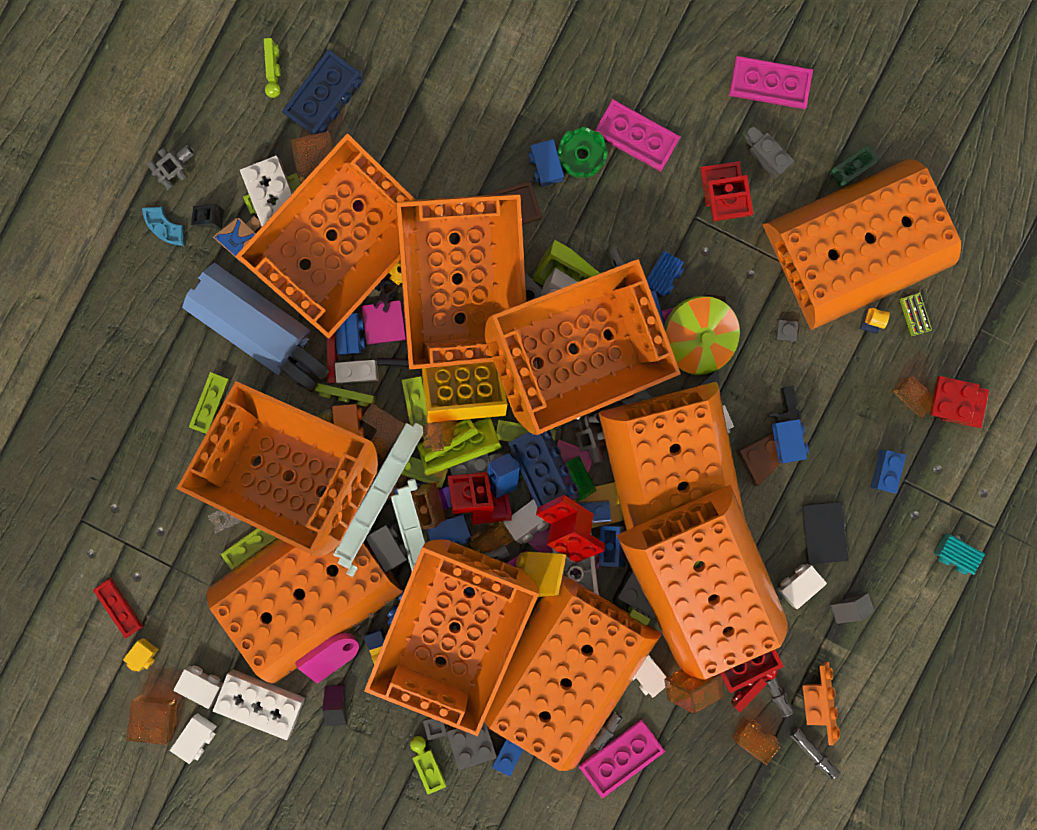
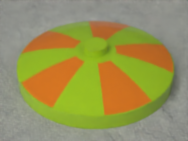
M695 296L684 300L672 310L664 325L678 368L695 375L712 373L723 367L735 353L740 337L738 319L733 310L723 301L710 296Z

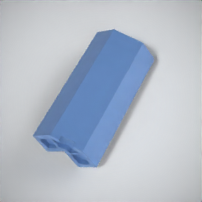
M213 263L201 273L198 278L201 281L194 290L190 289L185 297L183 309L278 376L283 371L277 366L283 358L292 360L289 351L294 344L303 349L309 341L307 337L310 329L216 263Z

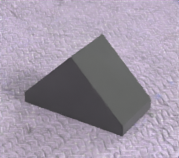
M868 593L830 604L837 624L862 621L874 612Z

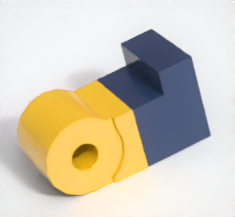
M876 308L864 310L859 329L877 334L879 328L884 329L886 327L890 313L877 310Z
M383 628L364 635V640L368 645L374 665L386 638Z

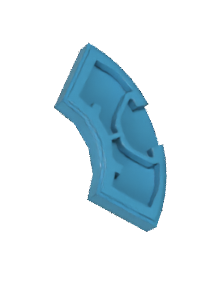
M163 207L142 208L147 226L157 237L173 245L185 246L184 226L170 222L165 215Z

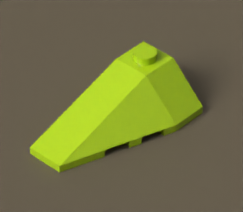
M554 240L544 253L532 276V280L544 286L545 280L555 268L577 282L600 273L572 249Z

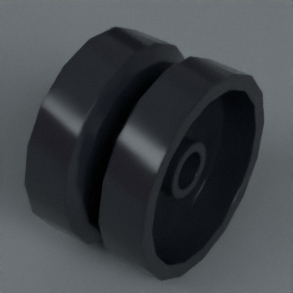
M294 344L289 351V355L296 363L294 364L289 359L283 358L277 367L285 372L286 376L297 385L303 386L313 393L319 385L310 375L313 374L319 379H324L330 371L314 357Z

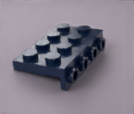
M328 49L282 110V113L318 139L320 135L323 136L326 133L331 120H335L338 117L343 104L346 105L350 101L351 94L355 88L358 89L362 85L364 76L360 70L354 69Z
M551 430L538 435L528 432L508 443L515 459L520 465L521 473L537 507L562 495L567 496L571 500L580 497L578 487L571 479L569 468L564 464L561 457V451L552 438Z

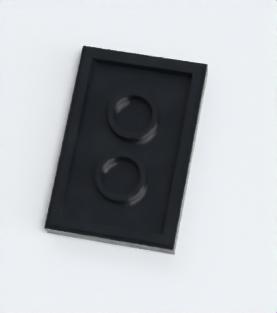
M842 502L802 505L807 563L810 565L848 561Z

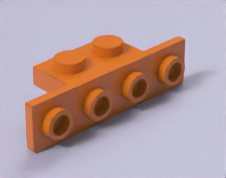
M824 662L820 665L822 684L803 685L807 725H827L829 745H834L840 738V729L836 724L838 711L834 707L835 689L832 687L831 682L833 670L830 668L829 662Z

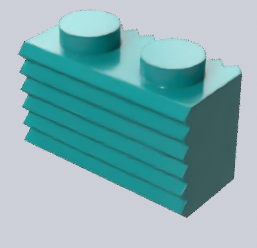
M946 533L934 552L939 557L938 561L948 566L950 563L956 566L955 570L963 575L967 573L974 575L985 556V553Z

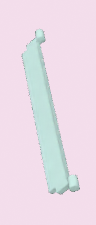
M406 423L358 508L344 538L333 553L334 556L340 558L338 564L348 569L347 575L351 577L355 575L358 567L351 563L421 436L424 434L430 437L435 429L433 426L427 425L424 428L417 423L414 426Z
M410 479L407 481L408 486L398 488V494L391 496L410 567L413 571L425 541L411 495V491L418 488L415 479ZM450 626L451 629L457 630L456 626Z

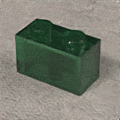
M867 145L833 168L830 174L841 188L875 165L879 159L870 146Z

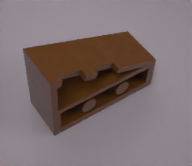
M773 432L736 450L754 486H759L781 464L778 462Z

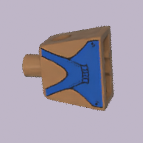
M255 216L246 224L240 218H236L213 238L235 257L256 234L255 231L261 226V223Z

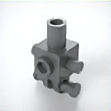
M189 145L184 146L180 151L176 149L169 153L165 148H162L158 152L162 159L157 163L152 159L146 164L153 172V177L157 176L159 178L157 180L158 183H162L167 191L174 186L170 179L178 176L183 181L188 177L183 170L189 166L187 160L195 154Z
M599 413L594 415L588 414L585 417H580L577 421L571 422L573 430L580 429V432L575 433L577 437L575 444L580 448L581 452L589 450L592 464L604 461L600 446L606 445L602 425L596 427L595 424L596 422H601Z

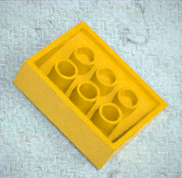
M494 362L422 368L427 423L506 416V393Z

